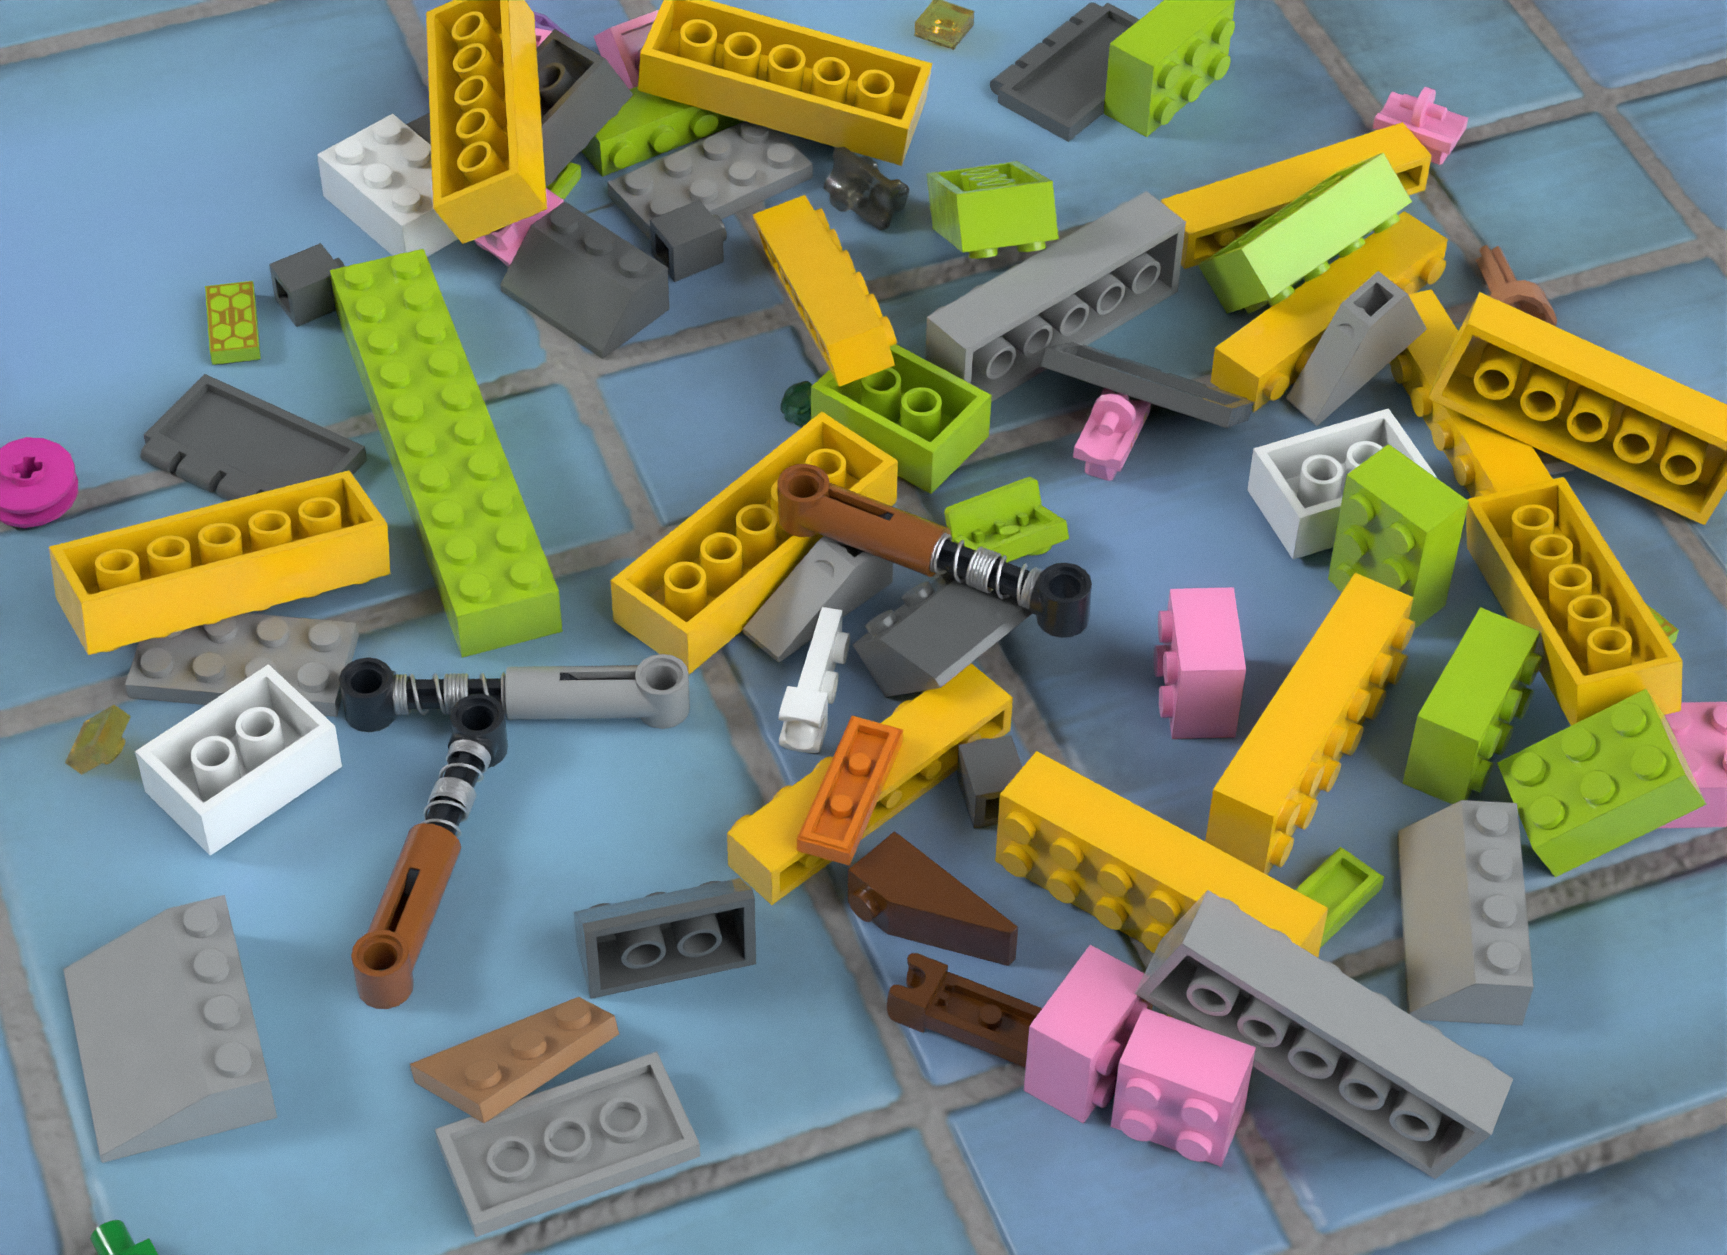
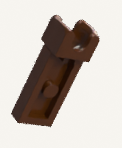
M919 953L908 955L907 987L898 984L892 985L888 992L887 1014L892 1021L922 1033L926 1028L1026 1067L1029 1026L1042 1010L1041 1007L948 972L947 964Z

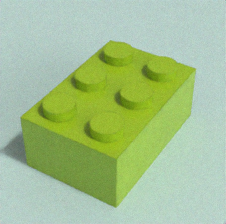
M1163 0L1112 41L1109 47L1104 114L1148 137L1161 125L1168 124L1175 113L1188 102H1194L1212 82L1222 79L1231 63V58L1228 55L1230 39L1235 29V22L1233 21L1235 0Z
M897 344L890 346L895 363L893 367L840 387L831 371L828 370L811 386V420L819 413L824 412L898 460L897 476L930 494L989 437L992 395Z
M1390 444L1386 445L1346 475L1328 580L1340 592H1343L1354 573H1357L1412 596L1413 602L1409 619L1416 622L1415 630L1446 606L1469 501Z
M1481 607L1479 608L1417 716L1402 784L1450 804L1461 800H1468L1473 790L1479 793L1483 791L1493 769V763L1489 761L1493 753L1500 756L1503 755L1514 729V726L1509 725L1513 717L1522 719L1531 702L1534 690L1527 688L1526 685L1530 686L1533 683L1542 662L1543 656L1535 653L1540 631Z
M1647 689L1497 762L1513 803H1517L1518 815L1532 849L1555 877L1707 805L1667 718Z

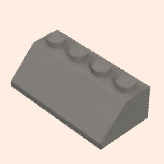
M1461 800L1399 830L1397 835L1408 1014L1418 1020L1523 1025L1534 984L1517 803Z

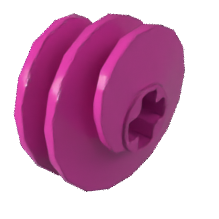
M25 437L8 442L0 448L1 522L8 526L20 528L42 526L58 519L72 507L78 495V477L70 453L60 444L45 438Z

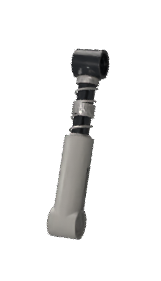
M667 654L652 655L644 659L639 665L507 667L506 674L503 672L501 678L486 679L483 672L480 674L479 679H469L467 673H453V675L446 673L444 679H438L435 673L432 679H415L412 673L410 676L406 673L404 675L402 673L400 675L396 674V671H392L385 662L367 657L348 663L342 669L339 676L346 721L351 727L362 732L380 731L388 727L398 715H409L411 709H418L422 715H425L429 709H441L444 715H450L451 709L456 702L473 694H486L496 698L502 704L508 720L641 718L645 724L651 727L665 729L682 723L690 710L687 666L681 659Z

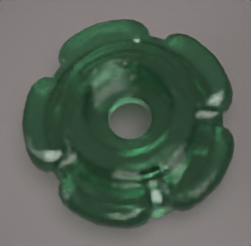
M809 381L795 383L790 386L784 393L780 403V410L784 414L785 420L789 423L793 421L798 427H803L811 420V386L813 384Z

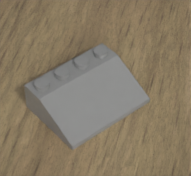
M225 895L168 908L63 969L102 1163L277 1118Z

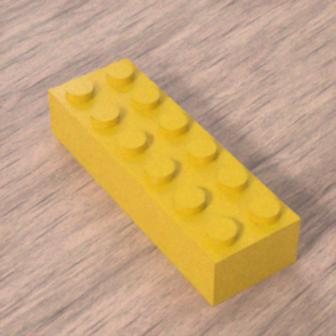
M452 0L426 12L433 209L462 244L488 235L493 231L529 218L547 209L535 18L533 11L525 0Z
M663 0L640 52L638 91L902 166L926 102L933 63L711 0Z
M1481 292L1478 293L1439 367L1428 399L1705 525L1727 491V404Z
M824 412L819 413L610 580L613 621L657 653L673 655L681 659L687 666L688 674H691L743 630L814 545L824 537L820 534L812 537H798L783 530L779 524L777 481L780 474L785 469L796 464L815 465L825 471L829 477V483L893 506L897 502L898 460Z
M350 470L49 546L56 599L88 655L114 651L121 646L151 638L166 637L173 632L203 624H215L229 617L252 611H263L274 605L300 598L315 597L322 592L352 584H363L371 579L391 574L387 522Z
M1564 477L1467 499L1469 501L1466 512L1467 549L1508 619L1540 631L1535 650L1536 654L1543 656L1539 672L1571 726L1644 689H1647L1664 715L1681 711L1683 660Z
M1354 573L1213 788L1205 842L1268 875L1273 865L1281 868L1285 864L1294 844L1292 835L1297 827L1303 830L1308 827L1318 805L1317 795L1321 790L1328 793L1332 789L1341 768L1339 760L1343 754L1353 755L1363 735L1364 727L1361 725L1366 717L1371 720L1377 717L1386 697L1385 687L1388 682L1396 685L1405 670L1408 656L1402 654V651L1408 645L1416 624L1415 621L1409 619L1413 602L1412 596Z
M1036 751L1000 793L995 861L1012 875L1024 877L1048 890L1057 900L1063 903H1071L1093 915L1107 928L1120 930L1138 940L1152 953H1155L1160 940L1201 896L1209 890L1220 898L1234 902L1241 911L1267 927L1284 933L1293 943L1318 958L1328 912L1327 907L1042 753Z

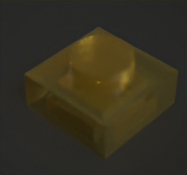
M933 0L915 21L914 36L954 50L973 27L974 11L944 0Z
M114 704L84 721L65 763L81 775L102 763L105 765L112 763L125 745L126 740L122 735L131 716Z

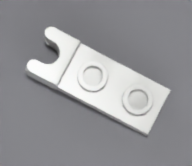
M827 607L821 608L798 687L787 686L778 718L784 721L779 745L786 749L804 753H820L828 727V703L833 704L838 686V673L834 672L836 663L845 664L850 645V633L842 632L843 610Z

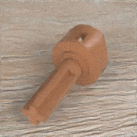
M1487 245L1482 246L1479 249L1482 256L1475 261L1491 292L1490 297L1556 326L1557 318L1544 291L1536 283L1526 280L1517 281L1499 246L1492 250Z

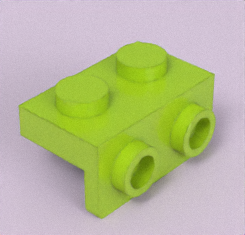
M1031 476L948 506L944 510L946 525L951 531L952 542L959 544L963 539L965 542L964 546L973 550L981 546L987 548V550H993L1000 553L1002 557L1006 555L1007 563L1026 555L1044 554L1052 548V545L1069 539L1066 520L1042 506L1038 481Z

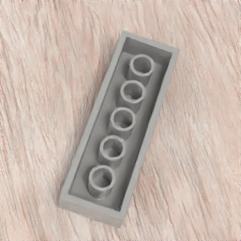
M1147 191L1128 202L1121 203L1111 212L1093 222L1086 223L1078 231L1057 243H1051L1043 251L1022 263L1011 266L1001 275L985 284L976 286L966 295L946 306L939 307L931 315L927 316L925 360L991 394V402L1047 369L1041 367L1046 347L1070 342L1089 345L1178 292L1186 221Z
M1209 890L1201 896L1160 940L1135 992L1136 995L1175 1019L1256 1047L1253 1067L1434 1179L1438 1178L1492 1135L1513 1081L1512 1077L1495 1068L1488 1059L1473 1054L1445 1037L1436 1027L1419 1021L1392 1004L1386 996L1369 990L1343 974L1334 964L1317 958L1293 943L1284 933L1267 927L1241 911L1234 902L1220 898Z

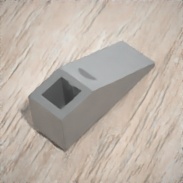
M1378 271L1343 301L1287 395L1288 403L1315 426H1318L1425 332L1427 328L1409 295Z
M824 536L814 545L743 628V634L779 663L812 640L822 607L843 610V618L893 582V563Z

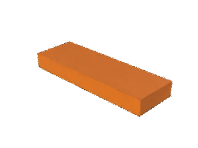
M851 716L797 837V851L850 866L902 745L903 729Z

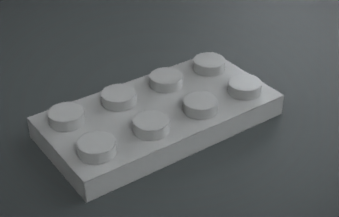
M744 121L607 182L608 196L651 241L650 219L700 200L712 215L716 214L722 220L813 178V164L780 131Z
M244 613L222 619L215 624H203L173 632L166 637L140 641L125 683L128 698L207 705L269 664L324 716L337 717L342 700L339 676L342 669L352 662L359 637L357 623Z
M658 1052L522 1098L486 1123H482L471 1116L435 1129L437 1143L475 1237L700 1157V1143Z

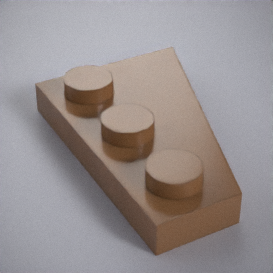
M576 997L410 1064V1068L416 1084L482 1123H486L619 1035L615 1015L581 997Z

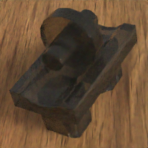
M846 147L835 148L833 153V169L823 186V189L830 193V204L840 212H846L851 209L879 231L889 228L893 213L901 211L905 207L910 191L909 186L899 179L890 180L880 173L877 163L868 156L858 157Z

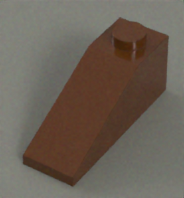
M894 831L848 869V903L851 909L860 919L865 922L872 921L888 935L1009 966L1016 960L1018 926Z

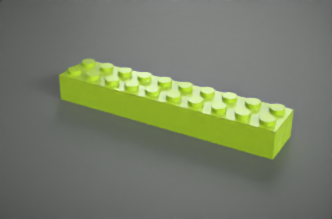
M419 249L330 270L335 309L461 657L563 632L559 589L425 250Z

